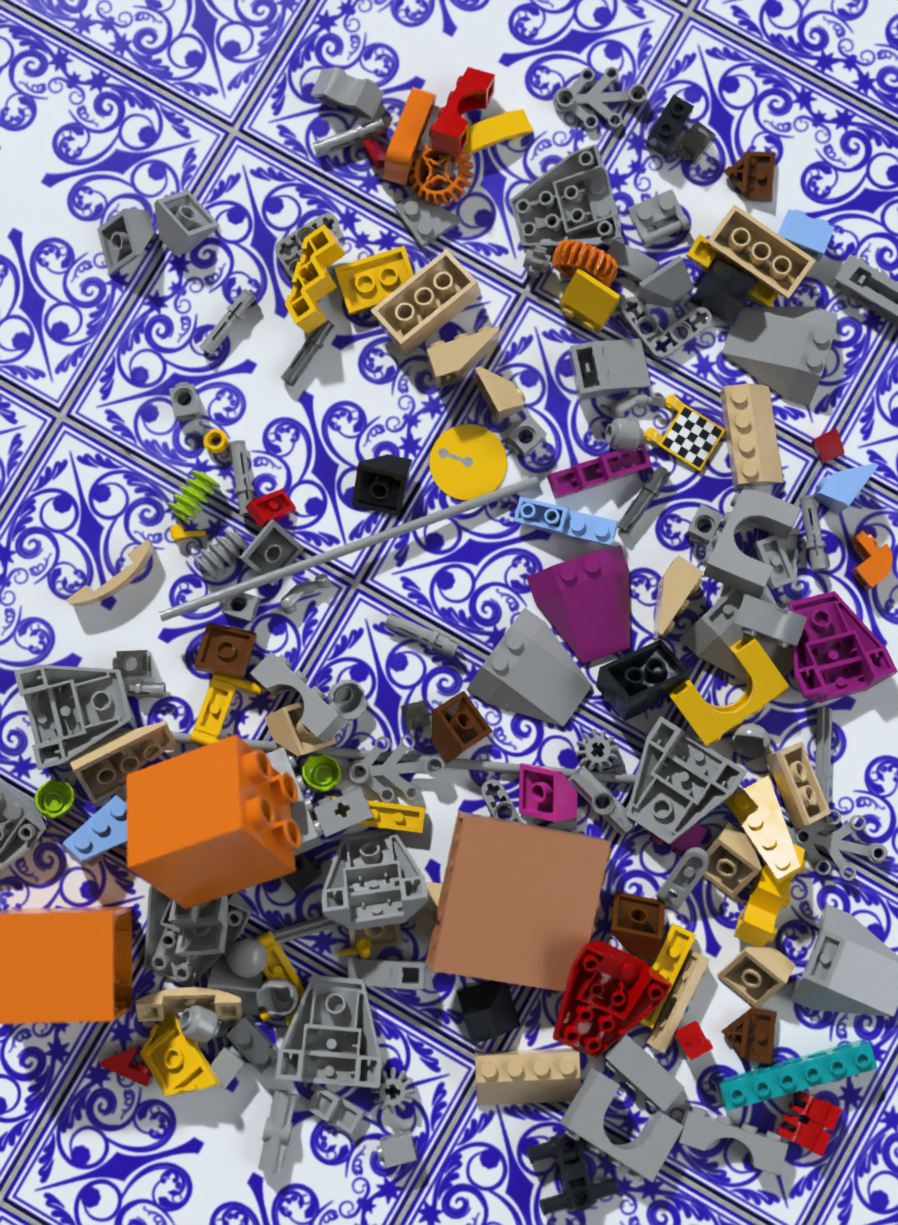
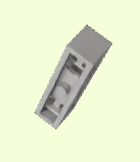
M849 254L830 286L898 326V305L869 287L864 286L862 288L860 286L865 280L866 285L898 303V281L889 278L885 271L869 266L862 257Z

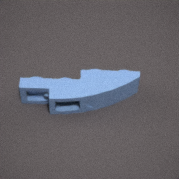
M523 497L519 499L513 520L519 524L558 536L610 547L613 546L619 524L615 520L571 511L567 507Z

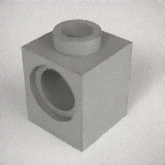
M180 382L175 384L174 388H169L174 416L178 423L203 418L198 392L193 383ZM190 396L191 402L188 405H180L182 397Z
M529 416L508 435L507 440L509 443L507 445L515 455L521 454L525 458L546 439L547 433ZM527 433L532 437V441L524 444L519 441V435Z
M701 504L685 535L689 536V540L696 545H708L724 515ZM700 521L706 522L709 526V532H700L697 528V523Z
M243 592L221 600L220 607L223 608L222 613L224 615L253 623L261 600L257 596ZM243 599L245 601L244 609L238 612L234 611V601Z
M227 1044L210 1065L221 1082L220 1085L225 1089L247 1061L235 1045L230 1047Z
M411 1129L381 1137L380 1145L376 1146L380 1162L385 1161L386 1168L417 1160Z

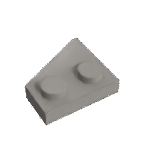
M415 193L394 206L395 211L421 248H424L461 223V219L440 206L437 207L434 203L427 204L425 198L420 199Z
M799 527L791 530L787 540L773 535L753 543L759 560L774 567L768 580L771 590L797 580L798 568L796 567V562L799 554V549H797V538L800 535Z

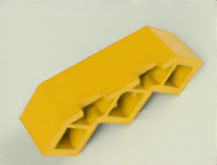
M325 224L304 238L301 247L303 250L300 262L296 264L292 278L294 283L292 291L287 296L285 303L295 324L307 334L328 320L317 301L337 288L327 268L346 255L336 235Z
M793 844L801 867V871L796 874L800 875L806 865V861L803 860L805 849ZM764 864L759 876H756L748 894L750 897L745 910L742 909L739 915L734 937L756 947H764L767 941H773L777 932V927L774 926L776 916L782 907L787 908L791 900L792 894L789 893L791 881L796 874L778 883L767 865Z

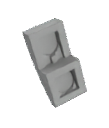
M616 240L612 242L606 254L611 255L618 265L617 270L624 272L627 278L642 282L651 276L660 266L659 262Z
M318 1085L306 1107L307 1110L326 1122H332L351 1135L355 1134L367 1112L321 1085Z

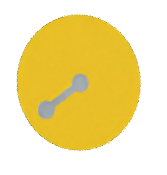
M474 424L458 425L445 431L436 440L430 454V471L437 486L447 495L459 500H471L493 492L501 484L507 469V455L499 438L490 430Z

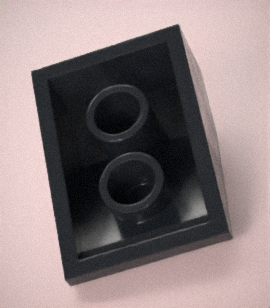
M660 639L599 667L596 688L623 720L627 721L647 711L690 677L691 673Z

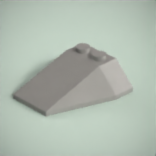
M744 307L734 326L730 325L722 355L764 385L769 386L771 390L784 399L809 407L822 377L836 331L837 314L817 307Z
M524 608L484 662L467 689L487 704L564 727L592 687V684L547 623Z
M35 665L14 671L19 694L25 699L35 741L32 748L38 770L66 763L133 719L122 673L119 669Z
M660 716L646 738L626 816L668 844H671L730 797L748 771Z
M379 829L342 835L321 892L323 916L349 929L357 930L405 923L428 902L426 879L395 830Z
M312 975L278 1051L275 1079L380 1088L382 1059L364 979Z

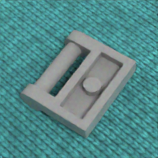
M673 189L627 209V213L645 248L652 246L653 242L682 230L684 232L690 229L689 220L684 215ZM674 216L677 220L651 233H648L646 230Z

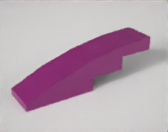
M643 443L638 445L635 450L611 452L601 455L597 459L576 464L572 468L551 473L547 476L554 498L559 499L651 468L652 464Z

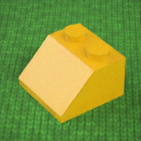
M578 268L560 299L559 307H561V311L570 318L576 317L582 321L581 324L587 330L592 332L595 330L600 333L616 310L620 295Z

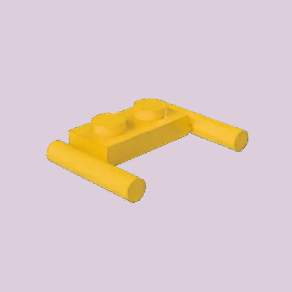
M213 674L194 730L191 733L190 741L204 746L220 741L217 738H219L236 687L260 695L263 685L246 679L242 681Z
M269 931L255 939L262 943L267 951V964L263 972L268 980L280 977L290 981L297 990L299 1003L306 989L303 988V982L279 942L275 941L274 935ZM267 1009L260 1012V1017L264 1022L276 1016L268 1015Z

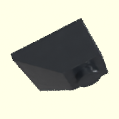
M714 259L690 302L698 307L708 309L712 315L734 326L758 282L725 263Z
M386 454L359 462L352 505L400 516L409 481L412 459Z
M490 980L456 991L472 1045L498 1037L521 1026L508 983Z

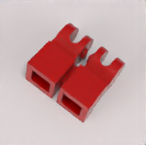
M805 1091L793 1092L792 1095L804 1100V1103L799 1106L789 1102L787 1107L794 1110L797 1115L801 1116L802 1114L809 1119L804 1123L797 1116L784 1114L782 1119L793 1124L794 1127L789 1130L779 1126L777 1133L823 1156L831 1134L824 1130V1127L833 1131L842 1109L838 1105Z

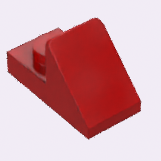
M282 488L250 501L245 508L257 525L264 528L271 519L279 522L292 513L296 506Z
M693 1021L675 1031L679 1045L689 1061L714 1049L710 1040L706 1039L697 1021Z
M140 1044L102 1060L100 1064L101 1067L146 1087L152 1083L154 1078L146 1064L136 1062L135 1065L132 1063Z

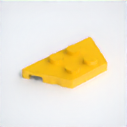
M177 1012L165 1013L164 1021H159L158 1024L154 1023L150 1032V1038L145 1042L140 1053L165 1096H175L221 1084L197 1043L182 1035L181 1028L179 1027L180 1016Z

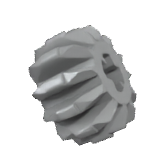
M592 729V739L587 733H583L582 737L586 743L577 741L576 745L584 749L576 751L575 754L576 756H585V758L580 760V765L589 761L587 769L592 771L596 763L598 772H602V762L607 768H611L612 764L608 758L617 760L618 756L610 752L611 750L619 749L618 745H609L615 739L614 736H610L607 740L604 739L606 730H602L600 736L597 737L596 729ZM596 743V746L599 744L602 746L603 749L600 751L601 757H598V754L595 757L591 754L593 744Z
M395 1067L391 1068L390 1076L385 1069L382 1070L381 1075L383 1079H380V1088H371L372 1093L379 1094L373 1099L374 1103L383 1100L380 1107L382 1111L386 1109L387 1105H391V1113H395V1105H398L399 1109L404 1111L405 1104L403 1101L409 1104L412 1103L413 1099L407 1094L415 1093V1088L406 1087L413 1082V1079L409 1077L403 1080L406 1074L405 1070H402L399 1076L396 1075ZM391 1084H394L396 1089L400 1090V1093L396 1092V1096H391V1092L386 1091V1088L390 1089Z

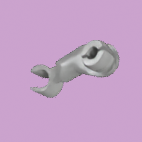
M660 392L652 393L651 397L647 395H628L611 405V417L613 419L624 418V411L635 406L655 405L665 407V398H663Z
M319 574L315 578L316 581L312 582L309 580L295 585L280 601L283 612L287 615L294 613L297 609L295 603L304 595L312 593L318 588L332 587L326 574Z

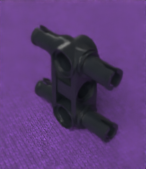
M560 1131L551 1136L548 1142L526 1147L530 1164L551 1157L555 1160L562 1188L561 1194L539 1199L543 1216L565 1209L569 1212L576 1210L585 1211L592 1205H595L598 1199L619 1194L615 1178L595 1184L590 1182L583 1154L588 1141L582 1137L577 1141L564 1133L565 1131ZM566 1138H570V1148L567 1151H561V1142ZM583 1190L584 1199L579 1203H575V1193Z

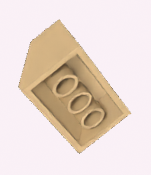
M735 204L706 242L707 245L787 300L816 261Z
M446 249L370 311L390 340L407 356L480 297L481 292L476 279Z
M750 383L724 386L719 394L733 489H743L744 485L758 487L784 483L769 386Z
M559 1048L475 1052L477 1106L573 1101L580 1089L581 1081L579 1050Z

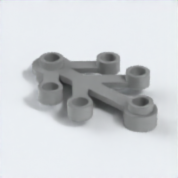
M608 67L603 77L587 94H578L584 85H590L594 81V71L590 68H585L570 88H561L555 92L553 105L560 112H571L583 122L584 129L592 132L598 126V118L595 115H589L579 106L588 104L607 120V125L611 130H618L622 125L621 115L612 112L603 103L630 102L634 106H640L646 102L648 90L643 84L637 83L632 85L629 91L602 93L609 84L615 83L619 76L617 68ZM612 72L616 76L614 78H609L607 74ZM590 74L591 78L587 80L583 75ZM639 94L641 99L636 100L633 98V95ZM566 98L569 100V103L563 104L560 100ZM617 119L619 123L615 125L610 120ZM592 120L595 122V125L589 126L586 122Z
M405 734L400 739L398 747L383 765H372L381 752H386L391 746L389 738L381 736L375 741V746L364 759H357L349 764L347 776L354 784H367L380 795V799L383 802L389 803L395 798V790L390 786L384 787L373 777L383 775L403 791L408 800L413 801L420 796V788L415 784L408 783L399 774L426 772L432 777H437L443 773L445 761L438 755H432L426 761L397 763L406 751L411 750L416 743L413 735ZM404 738H410L412 745L409 747L405 746L403 743ZM380 740L387 742L385 749L378 746ZM438 761L440 764V768L436 770L431 767V762ZM357 767L364 769L365 773L363 776L356 774ZM410 788L416 789L417 795L415 797L408 794ZM385 790H389L392 793L390 799H386L383 796Z
M830 809V812H834L837 816L834 822L829 820L828 814L809 826L793 827L789 833L792 843L805 849L814 863L815 871L820 875H827L831 871V864L829 861L821 858L814 844L824 846L839 869L840 877L848 881L856 877V869L848 865L839 850L864 855L872 863H882L888 856L886 847L881 843H871L867 846L841 840L853 831L865 828L866 820L861 815H853L849 822L827 836L817 835L816 833L827 825H836L840 822V812ZM855 818L861 820V826L858 828L853 823ZM802 831L807 835L806 840L803 842L798 837ZM877 848L882 852L879 858L874 856V850ZM822 862L827 865V869L824 872L819 870V864ZM846 868H850L852 871L851 876L848 878L844 876Z

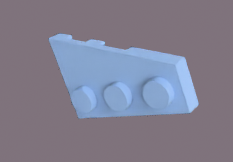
M115 795L62 843L61 848L78 864H82L107 853L112 848L127 844V804Z

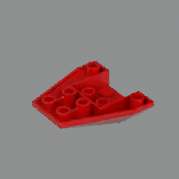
M602 941L586 943L571 964L553 1039L597 1058L656 1009L672 987V984L638 957Z

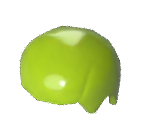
M324 753L309 756L302 766V778L306 786L312 791L327 792L338 785L341 779V767L336 759Z
M49 780L37 790L35 795L37 810L48 818L57 819L65 816L71 811L75 803L74 789L65 780Z

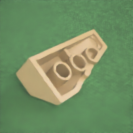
M166 721L104 737L69 761L75 775L94 805L116 794L123 788L122 784L126 781V775L138 771L148 761H154L176 741Z

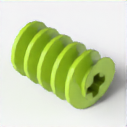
M193 470L191 473L195 480L190 478L185 480L189 488L180 486L179 489L183 495H173L177 503H167L171 512L188 525H190L187 520L188 517L197 518L193 510H203L199 502L208 504L209 500L205 496L206 493L215 495L211 487H221L202 471Z

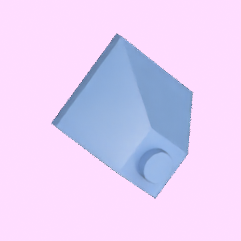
M872 463L835 472L828 478L823 476L815 487L818 490L815 498L836 514L841 513L852 503L878 465Z

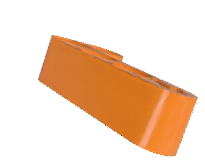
M412 87L387 149L384 162V180L403 186L408 185V178L411 177L410 168L413 167L416 150H418L432 114L436 94Z

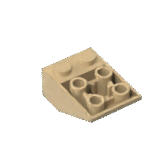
M491 325L478 329V333L472 335L463 333L454 337L453 341L447 343L438 341L431 344L430 348L427 349V362L436 389L460 382L498 343L499 326L493 328Z
M679 555L672 561L658 582L653 639L655 640L660 636L665 638L676 623L672 619L675 615L679 617L690 602L686 598L688 595L692 596L696 593L704 581L700 578L703 571Z

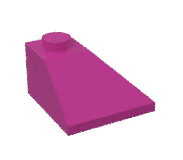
M520 763V814L553 822L577 817L578 792L561 771Z

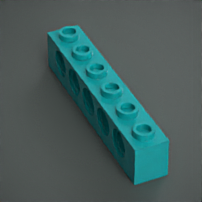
M861 1039L716 1080L723 1107L730 1111L878 1068L870 1042Z

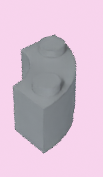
M333 67L321 70L311 96L336 110L338 106L351 110L350 115L373 119L384 92L370 79L355 78L346 74L341 68Z
M745 594L734 623L742 626L741 632L756 636L757 632L774 638L772 643L787 648L788 644L798 645L807 617Z

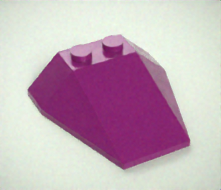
M621 546L601 549L550 566L526 577L534 602L582 664L630 648L629 568Z
M835 591L788 603V610L807 617L798 645H791L794 677L803 698L822 703L860 693L874 687L898 672L885 646Z

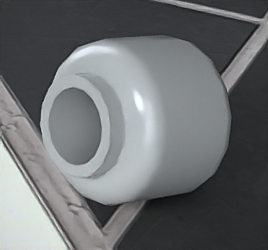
M615 418L611 424L607 425L605 433L606 442L614 450H635L639 443L643 442L644 430L640 428L638 421L635 419Z
M199 1005L185 1009L179 1020L182 1035L201 1044L214 1038L218 1034L220 1027L216 1013Z

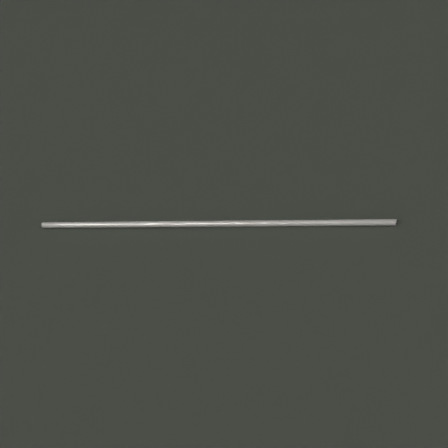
M118 728L117 730H115L107 736L126 732L133 729ZM171 732L176 741L174 743L201 745L190 741L191 734ZM219 737L217 739L222 740L228 737ZM242 739L253 750L262 749L263 751L272 752L282 747L273 741ZM325 747L305 755L316 756L324 753L330 757L364 759L371 750ZM381 752L375 761L385 762L393 752ZM404 754L397 763L426 761L430 756ZM455 758L447 764L445 762V767L519 774L520 764ZM438 761L431 762V766L440 767ZM540 766L549 769L559 770L565 775L567 779H569L572 776V774L577 770L568 768ZM590 771L600 782L634 785L637 776L634 774Z

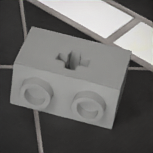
M355 786L341 791L342 796L333 800L332 796L317 801L319 806L313 809L325 837L374 817L362 788L356 789ZM340 803L350 807V810L346 812V817L336 813L340 809Z

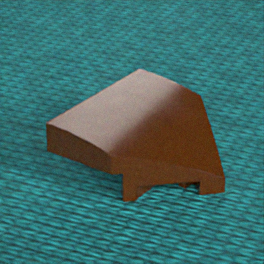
M747 150L744 156L735 164L724 170V174L747 201L772 202L776 152H749Z
M750 1008L723 1029L722 1033L732 1043L741 1058L747 1061L772 1064L777 1011Z

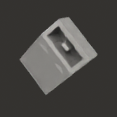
M641 339L593 341L570 346L568 354L578 401L651 387Z

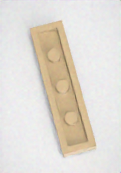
M690 950L646 1041L650 1046L663 1053L672 1044L677 1026L683 1021L689 1001L694 998L696 987L708 968L707 964L710 959L693 950Z

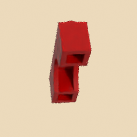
M468 67L463 76H459L455 90L449 93L446 106L441 107L436 123H432L430 126L431 149L457 157L460 156L468 141L469 124L462 115L471 110L487 108L495 91V74Z

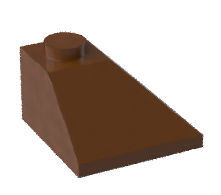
M465 691L457 694L432 711V744L446 764L493 732Z
M615 891L610 933L631 955L656 960L663 940L665 901Z

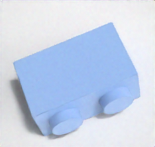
M788 209L778 234L815 260L820 261L835 227L829 225V222L826 220L808 217L801 210Z

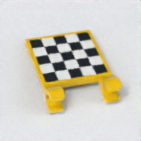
M670 394L665 399V406L678 412L664 436L655 429L649 428L644 433V439L659 446L700 472L725 432V429L684 404L676 396Z

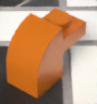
M862 530L850 541L865 560L855 567L851 573L867 591L888 575L892 567L893 557L887 543L878 549L874 537Z

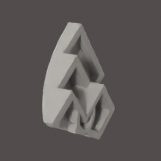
M227 895L188 909L172 901L168 921L180 929L175 954L180 957L224 953L228 924Z

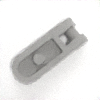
M697 847L687 850L668 878L660 886L655 896L661 900H667L671 903L670 906L678 910L706 872L710 862L708 853ZM670 889H673L674 891L678 892L677 895L670 891Z

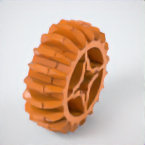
M424 143L425 151L416 150L419 157L418 159H413L415 167L410 168V173L414 174L408 178L414 184L412 190L418 192V198H425L427 204L434 202V205L437 207L441 206L442 201L446 206H449L451 198L453 201L458 202L459 198L457 195L459 193L463 196L466 195L463 188L465 186L471 187V183L467 179L474 177V174L469 171L474 168L473 163L468 162L471 156L468 153H464L465 148L460 156L457 157L431 149L427 143ZM448 155V157H444L440 161L433 160L438 156ZM458 164V173L456 179H454L453 171L456 168L455 165ZM428 166L430 171L425 182V172ZM435 167L439 168L440 170H443L444 174L447 176V179L443 176H440L438 174L439 172L435 169ZM443 184L450 185L446 189L440 191H433L435 188L438 189Z
M563 240L559 242L558 247L555 248L552 264L554 268L568 279H572L577 269L580 268L607 287H610L615 280L618 269L615 259L611 255L606 254L604 250L596 248V246H591L581 241Z

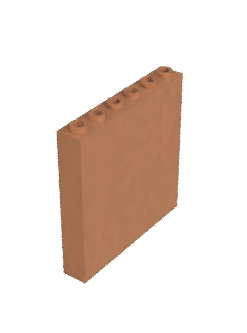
M458 811L425 965L432 971L564 992L571 964L584 944L590 943V938L595 932L594 919L596 911L599 910L601 904L599 895L601 886L604 885L606 880L605 867L606 862L611 856V842L600 837Z

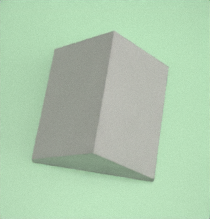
M271 519L239 558L260 576L291 565L303 551L304 547L277 522ZM278 580L273 581L269 584L273 586Z
M219 957L212 966L207 988L224 991L241 998L242 1014L258 1016L259 1007L257 1006L256 995L263 986L264 972L262 970L256 976L244 978L233 973L227 964L226 958Z

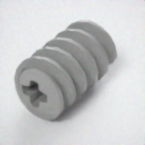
M233 526V533L224 530L225 540L219 536L216 537L217 546L211 542L208 543L209 552L200 549L202 558L196 555L192 556L207 575L210 574L215 578L218 577L216 568L225 571L224 562L233 565L232 556L240 559L241 554L239 550L245 551L248 548L246 542Z

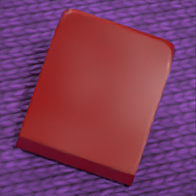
M365 140L363 143L364 152L375 169H381L384 167L387 151L379 141Z
M836 428L815 438L811 442L822 464L845 453Z

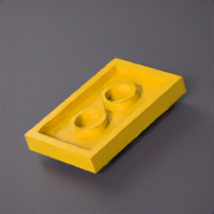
M405 246L334 267L349 316L373 309L414 276Z

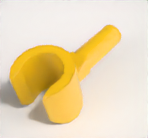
M182 524L170 527L172 539L175 541H181L190 537H206V531L184 532Z
M361 938L357 941L356 947L339 950V956L359 954L361 958L367 959L371 954L369 950L372 948L371 940L369 938Z

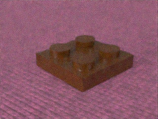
M207 622L195 661V670L244 681L257 633Z

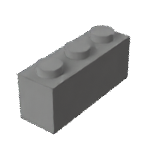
M627 1034L616 1041L604 1054L608 1060L606 1065L616 1075L619 1072L623 1073L627 1077L625 1083L635 1092L640 1089L647 1096L644 1100L655 1110L660 1107L665 1112L685 1089L674 1076Z

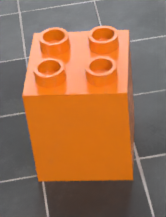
M238 735L230 736L126 775L128 868L183 908L188 909L296 872L294 850L300 848L302 843L300 830L296 822L291 818L290 804L297 802L298 799L296 784L289 773L280 774L271 766L268 756L262 749L254 751Z
M132 906L28 908L0 911V1024L114 1021L133 1009Z

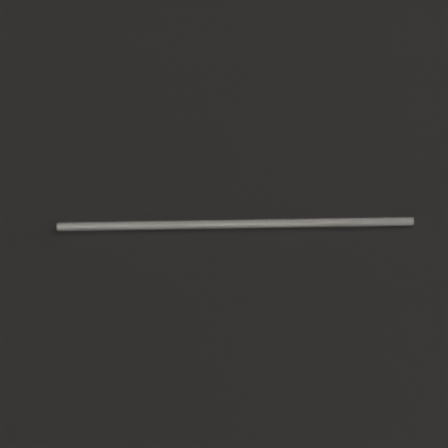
M537 476L531 477L159 612L162 622L536 487L539 485V480Z

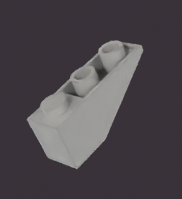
M348 958L347 978L364 979L365 986L424 989L425 960Z

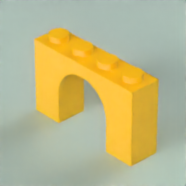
M746 635L730 647V650L743 666L747 675L745 692L736 702L727 706L709 704L703 699L688 678L668 693L706 746L719 741L728 730L739 727L746 717L760 712L766 703L781 697L785 690L790 687L759 642L752 635Z

